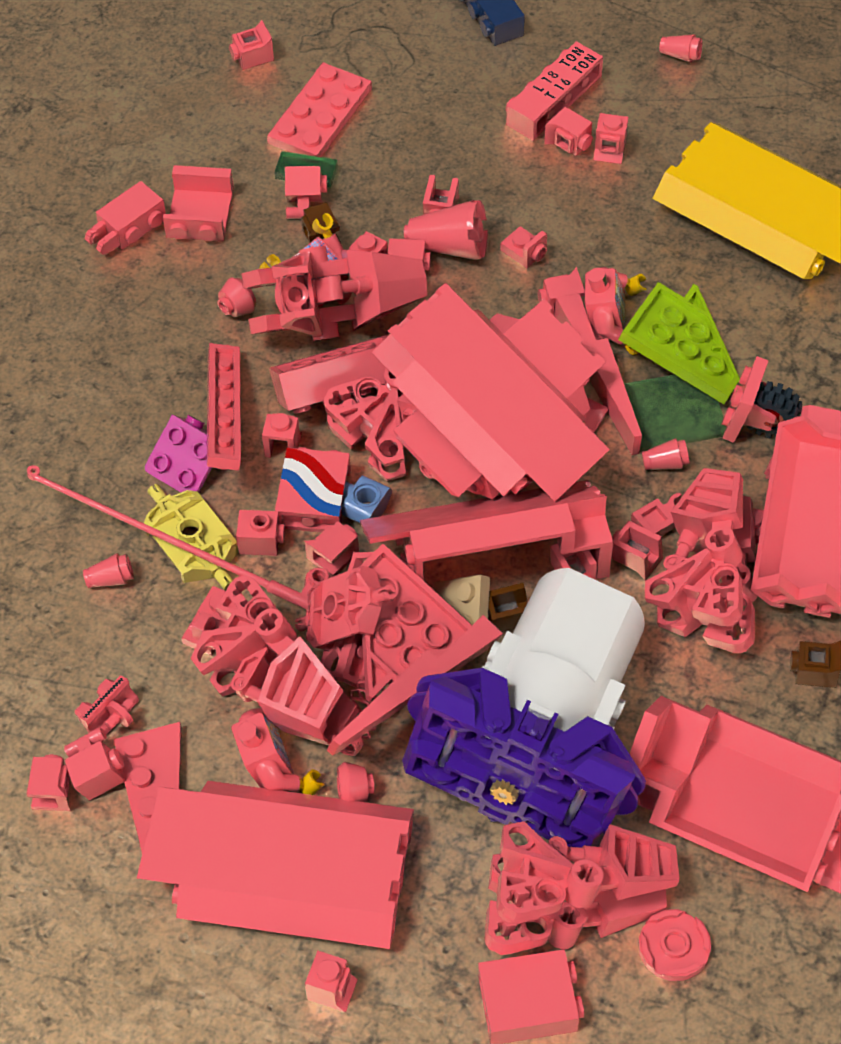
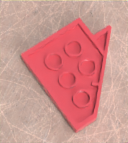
M384 544L361 564V566L376 570L381 588L386 585H392L396 592L392 593L396 594L395 598L382 603L374 635L362 634L366 700L369 703L388 683L391 684L427 649L439 658L472 626Z

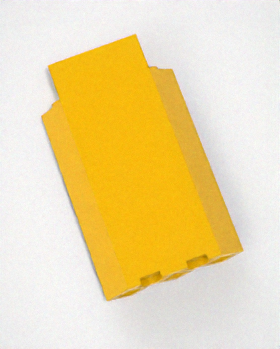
M710 122L704 128L705 135L700 142L694 140L682 153L681 157L683 159L677 167L671 165L666 170L652 198L803 279H813L814 276L820 274L825 264V260H823L824 255L841 264V186L721 124Z

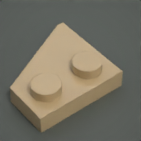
M476 575L434 582L436 593L471 625L482 615L488 619L490 577Z

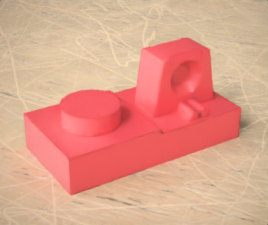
M212 586L182 636V643L195 649L202 631L224 627L227 620L220 617L216 606L224 595L225 590ZM208 650L205 653L212 656L215 650Z

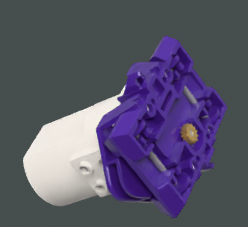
M571 568L556 569L545 574L538 581L514 632L507 631L501 643L494 642L485 666L476 669L428 675L419 680L416 687L417 693L411 696L407 704L408 711L416 723L402 760L405 773L452 794L463 802L467 801L479 807L478 812L487 816L491 822L498 821L508 825L509 822L518 823L524 821L539 836L549 840L554 836L563 838L569 847L582 848L583 845L599 847L615 815H625L635 811L638 805V795L643 792L646 786L645 777L614 731V725L626 700L620 698L625 687L621 681L645 626L644 615L638 602L634 597Z

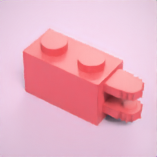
M140 181L96 211L98 223L87 230L84 239L91 245L97 243L96 249L102 255H106L117 247L123 250L130 244L137 242L140 237L162 224L163 215L166 214L164 200Z

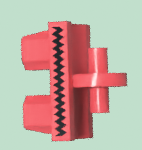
M120 675L115 681L105 679L98 686L97 694L99 698L93 704L82 702L75 710L77 718L84 725L88 733L101 727L107 735L118 723L128 727L133 722L129 711L139 701V698L130 688L128 679Z

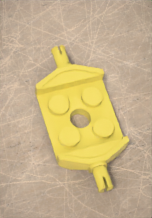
M154 484V488L151 486L148 489V494L157 505L148 512L144 524L231 563L238 553L237 540L198 492L186 490L173 496L170 494L166 495L159 484ZM189 526L198 528L197 533L193 535H184L182 531ZM152 535L180 571L184 583L215 578L223 590L226 591L229 584L233 581L226 569Z

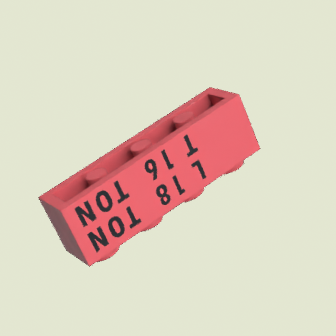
M577 41L568 49H564L559 58L551 65H547L534 81L528 82L520 94L509 100L505 109L507 112L506 126L534 141L545 130V124L564 107L569 108L602 77L603 56Z

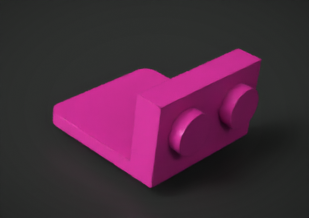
M172 414L145 464V471L180 493L186 490L199 493L212 467H207V430L203 429L205 423L189 414L186 419Z

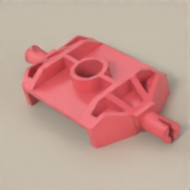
M365 566L354 568L316 583L307 592L308 610H306V616L297 618L295 622L298 624H295V627L301 632L307 629L306 639L312 647L326 651L330 650L329 643L358 633L374 635L382 603L395 598L396 594L392 593L396 592L392 585H386L381 588L375 569Z

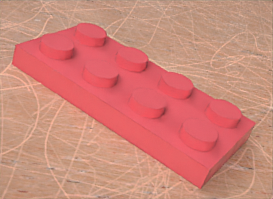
M323 62L267 135L268 144L318 163L371 91L372 81Z

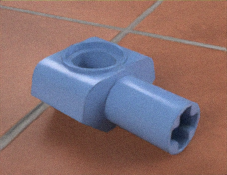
M364 475L359 478L355 485L346 481L341 514L359 523L362 519L382 516L392 495V489Z

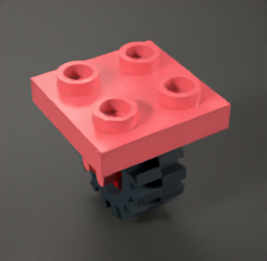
M757 356L752 367L745 366L739 380L742 386L736 384L729 401L731 402L730 406L733 408H727L721 423L726 426L723 439L734 443L743 425H747L749 430L755 428V434L759 436L763 432L766 433L765 438L771 439L772 435H775L776 438L779 422L800 416L803 404L802 401H799L800 397L797 393L792 395L793 389L788 387L784 390L782 389L784 384L778 383L776 387L773 386V382L767 381L765 383L762 381L768 360Z

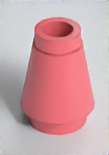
M695 34L662 37L659 51L661 54L690 63L693 60L698 61L702 53V38H697Z
M675 438L642 452L645 470L683 469V465L690 464L685 439L677 441Z
M116 553L83 570L84 580L88 588L125 585L128 580L134 579L132 565L127 554L119 555Z

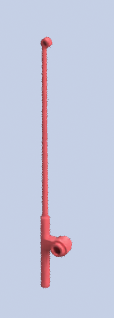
M35 465L27 468L28 479L45 484L236 575L251 576L258 585L266 588L267 592L308 610L307 592L316 583L331 578L325 569L314 568L306 574L304 588L300 593L274 580L268 581L40 476V469Z

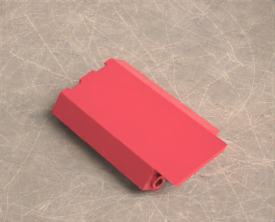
M806 405L802 407L801 416L778 423L751 591L770 606L784 608L785 603L805 607L804 613L830 618L831 612L841 614V411Z
M207 781L201 792L159 786L137 879L175 884L172 893V904L177 905L176 918L390 949L395 935L398 900L403 888L406 854L411 843L414 809L359 801H346L338 798L268 790L266 788Z

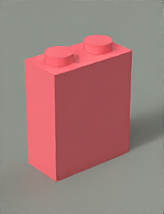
M565 949L478 963V980L490 1044H505L578 1032L579 1018H584V1008L581 996H574L572 984L577 983L576 969L573 961L567 962Z

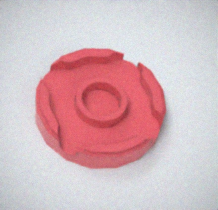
M671 909L658 912L646 921L639 936L638 947L639 956L649 971L657 977L668 981H685L700 973L707 964L711 951V941L708 930L697 917L693 918L691 915L686 914L687 912L679 909Z

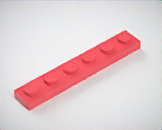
M209 343L207 467L221 470H239L241 462L240 347Z

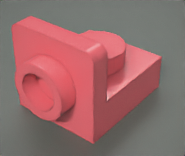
M520 226L500 243V251L527 269L535 261L538 262L545 256L547 252V233L541 231L534 236Z

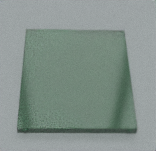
M675 374L624 383L642 434L640 452L648 451V449L675 438L677 441L685 439V443L723 437L726 426L721 424L723 414L719 402Z

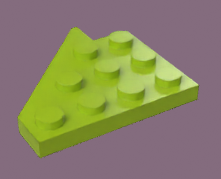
M658 282L618 339L722 404H725L740 380L702 294L695 284L692 285L688 293L683 297Z

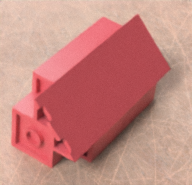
M447 283L438 288L427 301L424 300L410 311L399 325L395 324L387 330L390 334L372 352L396 377L392 383L503 496L511 491L516 495L535 481L555 502L610 450L584 423L586 418L479 309L473 310Z
M545 299L540 301L521 319L498 313L495 314L490 321L582 415H585L590 410L584 386L590 382V377L606 361L598 353L595 356L592 355L581 344L584 339L567 321L561 324L552 315L551 309L553 307ZM404 394L397 399L403 422L393 431L396 438L419 461V468L424 476L438 480L451 495L459 497L466 490L491 499L500 493Z
M589 480L575 482L555 502L542 488L521 491L516 495L509 493L505 496L498 495L493 499L487 497L360 520L361 528L370 544L395 539L396 546L402 545L404 553L400 554V560L422 580L424 561L552 538L557 539L561 555L589 550L597 563V579L610 576L613 540L605 516L607 496L600 494V490L596 486H591Z
M660 696L645 710L629 754L646 780L643 792L638 795V805L653 811L649 823L803 891L808 892L813 882L841 894L840 760L707 704L699 712Z

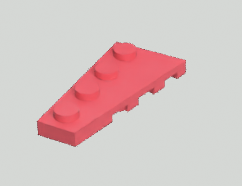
M180 722L114 739L116 750L124 761V767L121 770L125 778L124 783L142 853L158 787L181 789L182 727Z

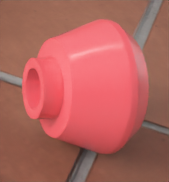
M229 278L218 293L219 300L217 304L225 315L238 317L251 314L255 310V295L251 289L243 288V282L240 278Z
M343 762L337 767L339 799L367 802L368 794H374L373 774L366 773V769L363 766Z

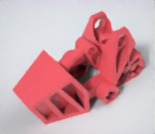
M326 246L310 247L299 250L300 254L276 264L272 268L256 269L241 273L244 289L274 286L276 284L275 301L280 314L248 319L251 335L292 329L312 335L313 341L340 337L338 322L352 320L353 331L427 296V280L422 259L376 252L341 250L342 259L328 261ZM340 275H350L352 280L341 281ZM353 292L356 294V297H353L354 304L318 309L319 304L344 299V293Z
M385 368V385H382L376 378L369 376L332 387L324 397V406L328 414L327 421L331 432L350 450L365 438V449L371 453L367 461L368 466L389 482L406 476L403 444L396 438L393 431L403 422L397 399L403 393L392 383L396 377ZM366 386H373L377 389L378 394L377 396L362 398L360 391ZM352 391H353V394H354V397H355V399H353V400H352L351 395H350V392H352ZM340 397V400L344 402L335 405L334 398ZM398 462L400 463L399 469L394 473H388L382 468V464L386 467Z
M703 468L671 511L676 530L680 535L677 541L678 548L674 555L672 554L665 558L663 564L666 571L645 580V600L647 603L657 606V624L659 627L687 637L701 625H706L707 628L702 636L708 645L732 653H743L755 641V609L752 602L758 597L751 591L753 576L747 567V563L756 561L757 555L753 502L751 497L743 496V478L741 473ZM693 551L697 553L692 557L688 558L690 552ZM661 584L669 586L667 593L652 595V591L656 586ZM670 611L680 613V617L675 621L664 620L665 615ZM735 625H739L743 633L739 636V640H734L737 636Z
M238 576L229 584L216 606L220 617L227 620V622L221 629L202 631L190 659L203 675L214 671L210 682L222 697L236 692L244 702H251L253 700L257 702L269 721L283 732L330 745L332 740L355 719L360 711L304 640L297 636L294 628L276 608L258 583L251 576ZM245 589L253 596L249 602L241 593ZM216 650L214 658L206 663H201V657L206 651ZM230 672H235L230 684L220 685L222 677Z
M524 821L504 825L500 854H494L491 859L488 889L497 894V901L490 900L486 912L485 944L489 950L500 955L537 948L545 945L547 941L555 948L569 949L575 945L582 927L596 926L600 938L648 920L652 915L666 910V889L676 887L679 882L676 845L609 824L599 847L583 845L582 848L569 847L567 842L558 836L550 838L547 843ZM520 833L526 837L528 843L516 845L509 834ZM500 863H504L502 871L498 868ZM529 922L538 923L543 927L544 933L534 934L528 930L526 924ZM503 936H509L508 940H505Z

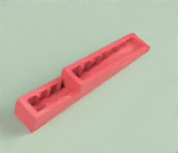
M580 294L556 297L554 317L561 324L567 321L584 339L581 344L592 355L595 356L598 353L606 361L590 377V382L603 405L609 408L608 414L631 455L639 454L642 434L608 338L595 339Z
M482 615L439 658L427 649L332 740L327 751L334 756L407 706L411 696L417 693L416 687L422 677L458 671L490 649L503 633Z

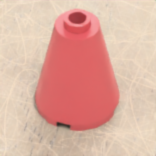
M472 200L410 218L408 224L404 226V239L425 240V251L473 260L484 258L488 240V230H483L482 223L483 220H487L484 205L480 200Z

